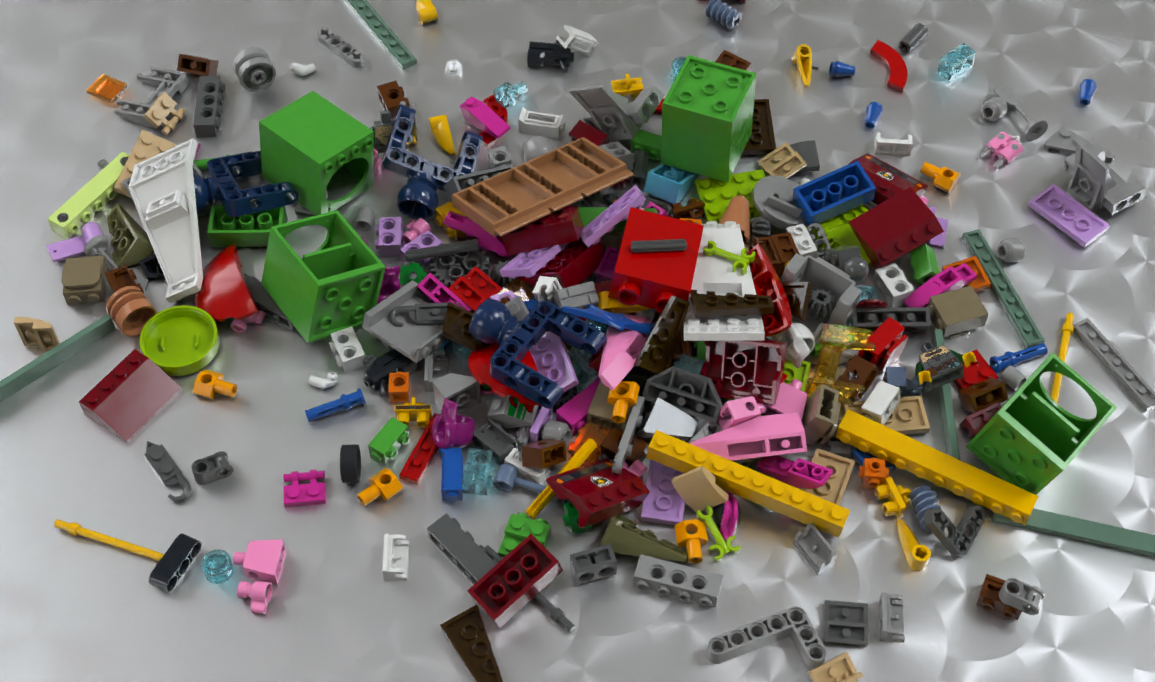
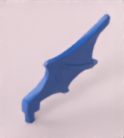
M591 304L587 305V309L564 306L561 309L563 312L601 322L621 331L631 329L650 335L656 323L650 324L648 322L638 323L625 317L620 312L618 314L607 312Z

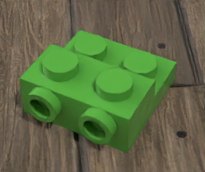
M524 513L511 514L498 554L504 558L530 534L546 548L551 535V525L542 518H538L536 521L529 519Z

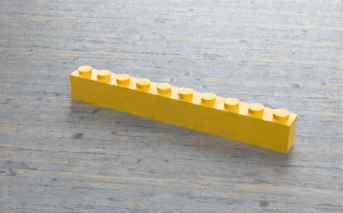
M849 409L838 426L835 438H838L843 443L851 444L863 452L876 456L878 459H885V461L894 464L899 469L907 470L919 478H924L938 487L952 491L955 495L963 496L977 505L989 508L994 513L1004 515L1016 523L1026 525L1039 497Z
M656 430L648 446L646 457L682 473L703 466L716 476L715 484L721 489L806 525L813 523L818 530L839 538L849 515V509Z

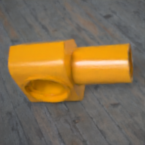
M925 162L920 170L921 174L935 179L933 182L934 187L947 193L951 192L961 173L945 166L939 168L928 162Z
M205 369L197 376L192 392L195 395L212 400L217 393L233 398L237 393L238 387L236 384L223 381V374Z
M621 381L614 390H609L607 403L614 405L611 419L615 423H624L628 408L637 403L640 387L636 382Z
M384 468L369 479L371 485L357 494V497L363 506L368 505L379 496L388 501L401 492L403 486L390 469Z
M694 519L684 520L674 525L677 545L680 548L686 547L688 562L690 564L701 563L703 561L701 546L706 545L708 542L705 522Z

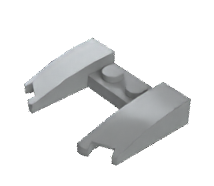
M149 67L151 70L149 75L145 76L139 73L136 77L142 82L157 87V89L144 104L118 98L116 103L121 108L114 109L115 114L140 125L154 128L143 115L161 93L165 92L171 98L175 93L182 94L190 84L186 73Z

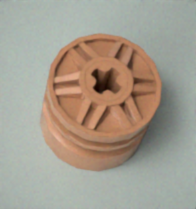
M135 286L120 288L110 296L106 303L107 313L123 334L129 337L139 336L147 321L157 314L153 305L142 291Z

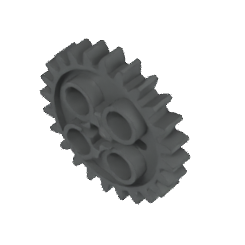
M481 246L477 250L430 259V273L447 288L460 276L465 277L475 266L486 275H489V257L486 256V251H481Z

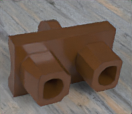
M692 198L683 207L681 203L673 204V218L701 219L705 216L704 201L699 202L696 198Z

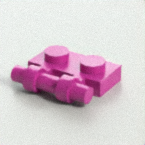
M316 469L304 473L293 471L291 474L283 475L284 482H292V485L284 486L285 508L326 504L325 482L317 483V479H325V471H317ZM310 480V484H299V481Z

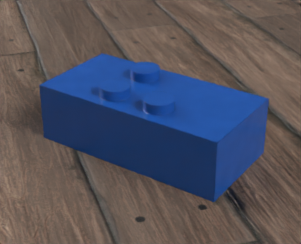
M855 161L794 188L792 200L796 207L802 209L801 215L809 226L812 223H822L874 200L876 187L859 161Z

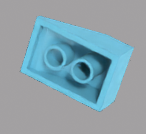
M660 164L649 171L644 192L653 198H661L670 204H675L683 199L699 174Z

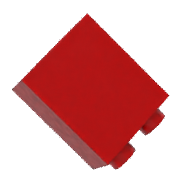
M630 207L608 298L619 300V302L625 305L636 304L656 309L659 313L663 312L671 296L688 301L704 225ZM686 239L687 242L686 250L636 253L631 251L632 241Z

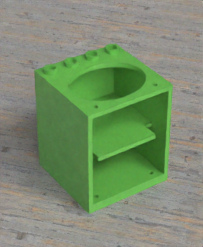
M688 55L662 103L661 164L728 183L752 133L757 73Z
M311 91L259 121L262 177L271 184L281 182L292 183L299 195L297 202L313 214L319 215L335 211L373 187L374 131L316 92ZM340 167L360 180L359 184L346 196L334 201L327 200L325 195L327 185Z
M338 210L270 228L261 285L305 341L309 343L331 336V333L351 326L354 329L363 325L365 313L377 305L385 266ZM303 226H324L327 230L325 241L315 252L303 255L302 259L284 239L287 234Z
M1052 352L966 445V448L1004 481L1037 495L1064 471L1117 409V406ZM1050 371L1057 372L1079 384L1093 400L1097 410L1096 417L1093 419L1080 418L1060 407L1045 390L1042 383V374Z

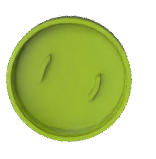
M174 306L158 312L147 321L140 334V347L143 355L151 359L168 376H184L201 370L214 359L220 346V336L214 319L206 311L194 306Z

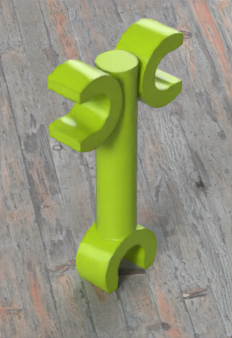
M708 241V247L711 249L705 247L703 249L705 256L717 255L733 261V272L737 268H742V275L747 273L749 263L755 260V251L751 255H746V248H743L741 256L718 248L714 241Z
M708 505L705 508L708 515H703L700 510H697L696 516L700 521H705L717 543L712 545L708 551L712 552L715 550L719 553V556L713 559L714 562H718L728 553H737L741 546H731L730 542L735 540V536L729 537L725 542L711 517L713 510Z

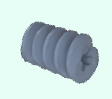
M710 0L705 9L706 17L711 18L730 30L738 25L743 15L742 12L739 11L737 13V9H732V6H727L721 0Z
M927 485L914 489L910 493V499L912 500L920 528L924 532H932L924 522V513L927 509H941V506L938 505V498H935L937 496L936 492L930 491L931 487Z

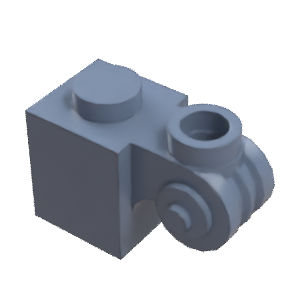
M886 366L883 380L888 384L899 387L900 397L920 395L922 397L926 382L920 385L915 376L912 380L907 379L906 367Z

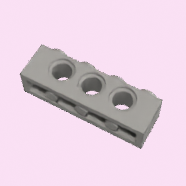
M640 554L634 574L633 586L643 591H655L663 596L678 597L683 601L698 602L706 607H716L723 575ZM653 576H660L661 578L655 579ZM674 581H680L682 583L675 584ZM700 586L702 589H695L694 587Z

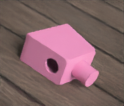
M792 379L790 385L781 383L776 404H766V413L764 415L798 412L802 420L807 400V393L801 391L802 382Z
M753 396L727 401L720 410L717 421L722 431L759 417L761 414L766 413L765 403H756Z
M282 539L250 541L246 553H234L233 564L243 565V571L247 578L278 585L286 553L284 541Z

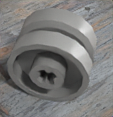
M251 47L240 52L234 59L233 68L244 89L248 91H261L269 87L275 80L276 71L265 50Z

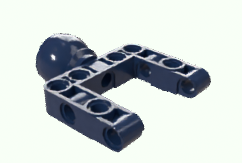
M400 104L382 157V165L389 171L409 178L407 184L398 193V210L409 218L428 220L433 217L438 207L437 189L446 192L444 185L452 177L474 172L483 136L471 131L464 132L454 168L430 162L422 156L406 151L405 145L411 135L415 121L413 118L416 111Z
M261 150L210 159L207 161L208 175H204L203 178L193 173L197 213L204 210L208 203L212 206L215 202L220 201L226 214L235 217L291 205L297 202L299 198L298 192L290 182L267 184L240 190L234 178L249 177L262 173Z
M486 299L476 310L470 323L469 332L482 343H497L500 346L490 359L491 377L539 405L551 409L564 393L563 389L557 383L521 363L526 356V352L541 339L546 331H550L561 337V340L591 354H596L607 340L605 334L582 319L561 311L562 308L549 301L537 303L522 321H518L516 316H511V312L505 304L495 299Z

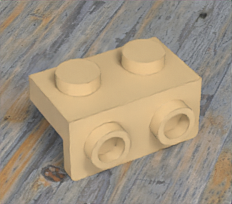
M847 652L808 671L812 682H859L858 679L863 677L862 672L856 671Z

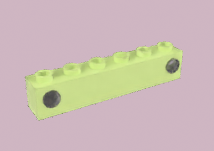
M122 151L48 218L52 231L69 239L83 225L89 222L94 215L101 211L106 204L113 200L119 194V192L113 190L130 155Z

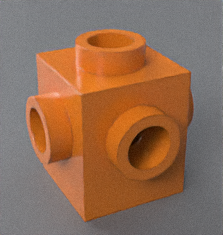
M864 458L863 466H859L858 474L862 480V488L875 489L877 486L884 484L885 478L889 477V468H885V459Z

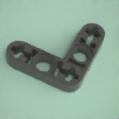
M979 505L968 507L957 527L940 508L927 509L924 513V522L953 556H962L968 553L986 518L985 510ZM966 526H967L968 529H969V534H968V536L966 535V532H965V527H966ZM945 527L948 529V537H946L944 532Z

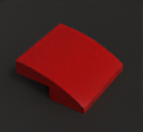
M476 266L465 277L460 276L448 288L474 312L490 296L503 292V289Z

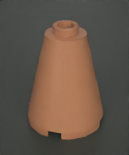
M738 195L731 199L718 224H725L727 221H734L736 224H740L744 245L747 244L748 246L750 242L749 201L744 196Z

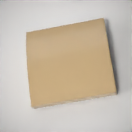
M787 142L758 161V165L768 176H782L784 178H789L807 166V163L798 152H795Z
M15 317L14 325L24 346H40L42 352L60 344L56 332L50 323L35 318Z
M703 466L672 478L671 482L678 494L695 512L697 510L704 511L708 505L714 507L728 501L729 494L715 484L716 476Z

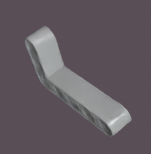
M795 606L713 637L708 643L707 658L713 664H721L791 637L807 668L812 670L825 662L827 652L804 609ZM792 618H796L800 622H794L792 621ZM772 626H778L781 629L777 630L772 628ZM758 633L761 637H755L752 634ZM805 636L810 640H803L801 637ZM733 641H739L742 644L736 645ZM718 648L722 652H715L713 649ZM811 655H817L820 659H814Z

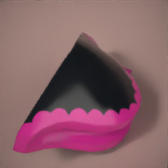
M727 491L726 493L729 494L728 501L714 506L711 516L725 542L735 534L741 521L739 503L736 497H733V494Z

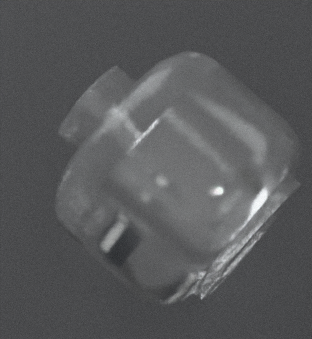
M457 60L447 62L445 72L458 75L462 73L463 66Z

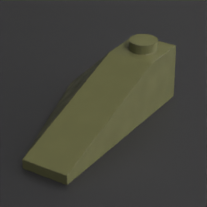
M116 204L107 220L109 233L113 236V240L110 241L115 251L112 253L113 260L117 267L124 268L125 263L127 267L137 264L140 260L152 255L154 250L144 229L120 204Z
M620 514L610 518L600 542L601 546L611 544L613 552L633 556H640L642 554L658 559L685 562L687 559V551L668 540H658L654 532L637 528V522Z

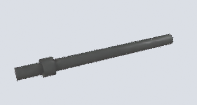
M489 545L484 547L491 559H496L498 562L503 559ZM538 593L533 598L550 614V617L556 623H560L570 633L574 631L576 626L565 617V613L560 608L552 605L541 593Z

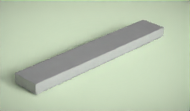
M1088 318L1074 324L1073 332L1145 412L1155 408V392L1097 327Z

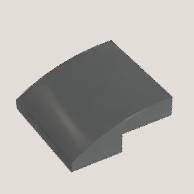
M815 140L790 144V147L795 152L797 151L807 163V166L790 177H801V172L819 171L820 164Z
M825 600L824 642L868 646V603Z

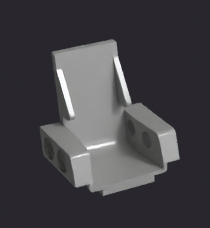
M604 85L569 90V93L587 111L582 119L588 125L599 128L600 131L607 134L609 141L634 139L641 126L648 122L665 96L656 86L644 88L634 102H628L627 97L609 91Z
M1079 140L1076 142L1075 154L1064 159V170L1071 175L1066 191L1091 212L1105 207L1113 215L1146 198V188L1137 180L1129 184L1126 183L1104 162L1105 150L1097 143L1087 147Z
M798 253L786 265L781 278V282H810L813 284L812 290L816 287L819 290L824 288V291H831V295L835 296L836 306L829 318L825 317L822 320L820 317H817L815 319L813 315L808 316V312L805 321L792 316V323L805 325L812 332L815 342L824 331L829 332L835 337H840L849 326L862 291L854 287L856 283L844 271L820 257L817 259L810 255L803 257ZM772 336L765 337V340L772 341Z

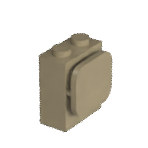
M104 255L66 258L61 282L63 284V296L67 305L105 302L107 286L105 272L108 271V266Z
M972 286L931 296L927 307H930V316L936 329H942L943 338L945 339L961 337L969 334L974 328L985 326L989 315Z
M600 380L587 413V424L611 430L613 427L624 431L633 406L628 408L624 423L612 421L614 405L607 403L610 388L605 386Z
M821 384L807 398L801 420L807 444L812 446L818 440V443L823 445L834 434L841 403L838 402V390Z

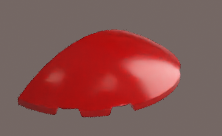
M234 243L218 253L205 266L201 290L194 294L196 306L210 314L215 321L225 322L227 318L241 320L259 313L251 289L246 283L241 269L243 266Z
M757 244L747 255H751L755 251V260L749 263L756 295L771 296L774 304L773 314L761 315L765 337H770L790 328L792 315L781 281L764 250Z
M497 343L478 351L472 350L468 358V367L477 382L481 385L486 383L491 386L492 392L503 398L510 395L518 398L519 403L539 405L491 377L490 359L500 347ZM528 350L521 363L538 372L535 361Z

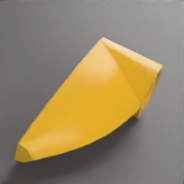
M431 0L416 1V8L422 25L438 20L436 9Z
M801 44L793 54L792 61L798 67L804 86L808 87L811 81L812 51L809 46Z
M446 114L430 117V127L435 139L445 151L456 156Z
M609 291L597 294L599 299L597 307L607 312L627 314L652 309L636 304H622L619 300L608 298Z
M899 518L896 521L897 529L907 562L911 569L923 571L927 567L931 552L928 547L920 544L910 527L903 519Z

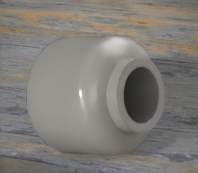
M992 97L983 103L981 113L986 120L990 122L996 121L1007 113V104L1000 97Z
M1018 238L1002 240L997 248L998 257L1005 263L1021 261L1026 252L1024 243Z
M550 420L541 428L542 439L566 441V444L571 440L572 432L567 423Z

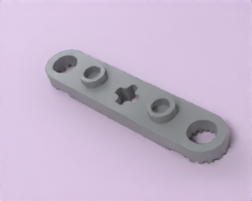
M638 396L636 406L633 405L614 459L615 463L612 466V473L620 475L626 456H631L633 449L631 442L636 428L641 427L643 420L641 414L645 397Z

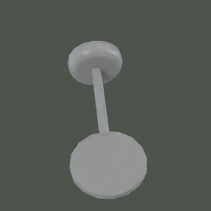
M1000 86L994 88L996 97L1002 98L1007 105L1015 107L1027 121L1028 125L1024 130L1027 139L1035 140L1046 132L1048 128L1047 122L1042 118L1031 120L1021 109V101L1013 92Z
M103 235L95 236L86 243L84 253L88 257L104 255L105 260L114 269L119 268L105 253L108 247V240ZM130 268L133 269L137 277L134 280L135 283H140L143 291H145L148 285L147 277L139 269Z

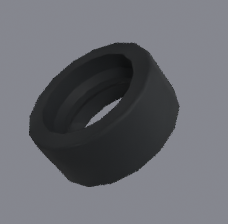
M357 444L341 446L340 475L342 483L360 482L361 453L360 447Z

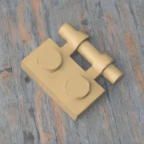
M163 92L143 117L155 128L161 125L163 127L162 134L168 135L169 132L175 129L176 123L183 119L186 111L184 108H179L176 111L174 107L177 103ZM168 114L172 117L170 121L165 119Z

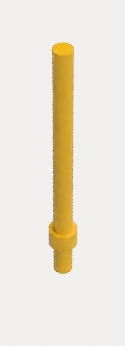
M1067 313L1065 324L1062 325L1061 333L1063 335L1058 357L1063 362H1066L1070 336L1073 335L1074 331L1073 313ZM1055 372L1051 391V398L1056 403H1058L1063 377L1062 374Z
M59 519L54 523V527L68 531L70 535H80L156 561H160L164 556L162 553L83 528L81 524L68 523Z

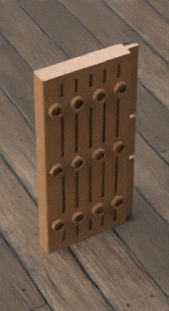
M582 137L452 194V204L454 208L492 236L501 237L551 214V211H558L584 197H588L634 176V173L627 169L626 163Z

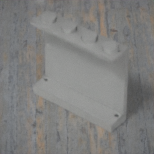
M412 280L367 311L364 315L362 328L415 363H418L450 339L442 336L444 323L416 324L410 320L408 313H400L395 316V319L403 323V326H396L390 321L389 313L397 306L427 303L416 296L418 284Z

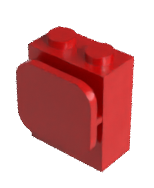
M889 317L862 343L857 356L875 364L877 368L881 366L880 371L885 372L886 366L890 367L898 359L906 345L908 336H902L905 327Z

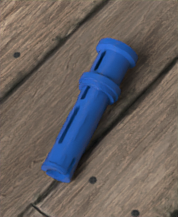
M1041 343L1014 353L1008 351L1002 356L991 357L989 360L990 367L995 373H1000L1001 370L1006 369L1010 365L1015 367L1018 363L1047 355L1048 350L1046 345Z
M359 388L356 392L348 395L342 394L337 400L305 410L308 422L341 410L350 411L352 407L361 404L364 406L366 402Z

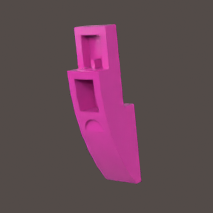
M449 211L443 224L448 225L451 229L463 231L468 236L477 237L478 245L482 249L492 250L502 257H510L507 255L502 237H494L467 216L464 217Z
M966 263L956 268L950 266L916 289L903 301V304L906 307H927L931 296L959 289L976 280L977 275Z
M778 455L763 457L756 465L757 469L761 472L774 476L776 480L801 489L822 487L833 474L832 469L798 458L795 462Z

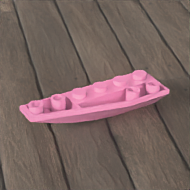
M624 314L625 317L635 322H648L652 324L645 316ZM609 326L606 332L607 340L604 343L598 376L601 382L609 387L611 391L616 388L633 368L650 335L631 329L621 331Z
M798 412L759 416L689 443L730 461L807 452L805 431Z

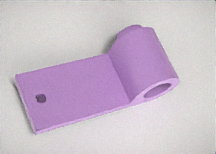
M89 222L83 226L81 236L46 245V248L54 263L85 254L84 247L91 238L98 235L104 236L99 224Z

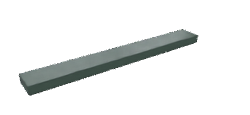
M344 0L402 70L417 64V59L367 0Z
M980 229L963 233V241L972 256H976L991 283L993 293L1024 347L1030 348L1045 343L1044 338Z
M108 314L1 380L0 402L116 330L112 318Z
M942 329L934 330L931 340L933 348L944 345ZM949 382L938 387L946 453L960 460Z
M1034 508L1026 525L1016 523L1004 515L993 514V521L1155 557V535Z

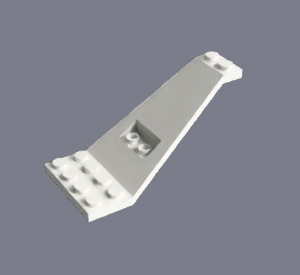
M194 138L136 164L128 187L168 284L165 299L169 303L197 293L201 290L203 281L192 167L198 145Z
M709 221L706 224H702L704 227L691 290H697L699 294L715 291V295L723 296L727 293H735L739 297H744L745 294L756 295L749 265L747 273L742 275V268H737L733 272V261L717 255L705 256L703 254L704 247L711 249L708 247V241H714L718 248L741 256V250L745 246L740 224H736L734 221H727L725 224ZM689 295L688 302L690 304L684 320V341H765L761 315L695 317Z

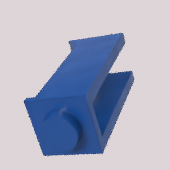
M462 448L439 449L442 460V501L455 502L463 500Z

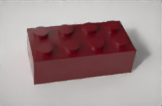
M566 206L559 211H551V214L501 237L507 255L510 256L578 241L583 229V223L578 207Z
M530 534L467 592L472 600L500 629L554 580L563 569L559 561Z

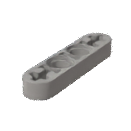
M323 27L317 31L319 42L354 68H360L365 64L364 54L333 30ZM339 42V44L333 45L332 43ZM344 50H350L348 53H343Z

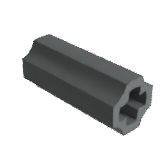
M916 24L899 42L898 47L900 51L906 54L910 53L927 35L928 28L926 25Z
M645 150L634 152L635 161L633 163V170H631L634 176L630 177V183L633 186H642L645 183L649 155Z

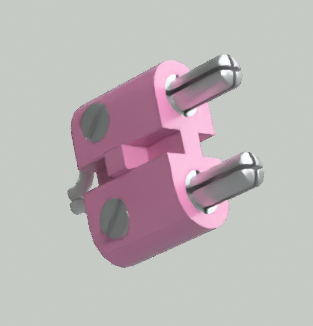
M1001 132L986 144L987 149L980 156L986 158L990 153L995 157L998 156V160L993 164L997 169L1002 164L1008 165L1024 150L1018 135L1012 136Z

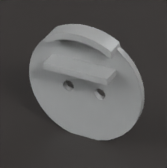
M767 176L759 180L753 189L752 196L755 207L761 214L760 216L768 219L770 224L786 231L787 227L803 223L807 225L801 215L802 209L796 207L792 200L793 189L800 185L782 176Z

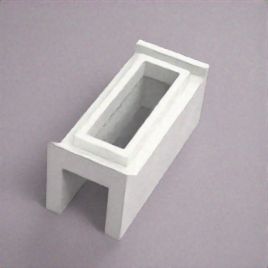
M564 25V29L570 34L568 39L558 35L556 37L565 49H572L588 55V57L591 56L599 45L591 34L568 25Z
M522 107L518 118L520 133L559 139L561 132L564 133L566 123L563 122L562 114L557 116L527 111Z

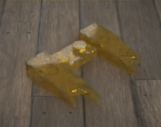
M823 325L819 339L822 348L813 378L808 377L804 391L807 393V398L823 384L839 391L838 402L841 404H854L849 398L855 390H859L862 393L865 387L859 384L835 381L834 378L843 349L875 351V344L869 343L867 336L873 335L871 330L843 325Z

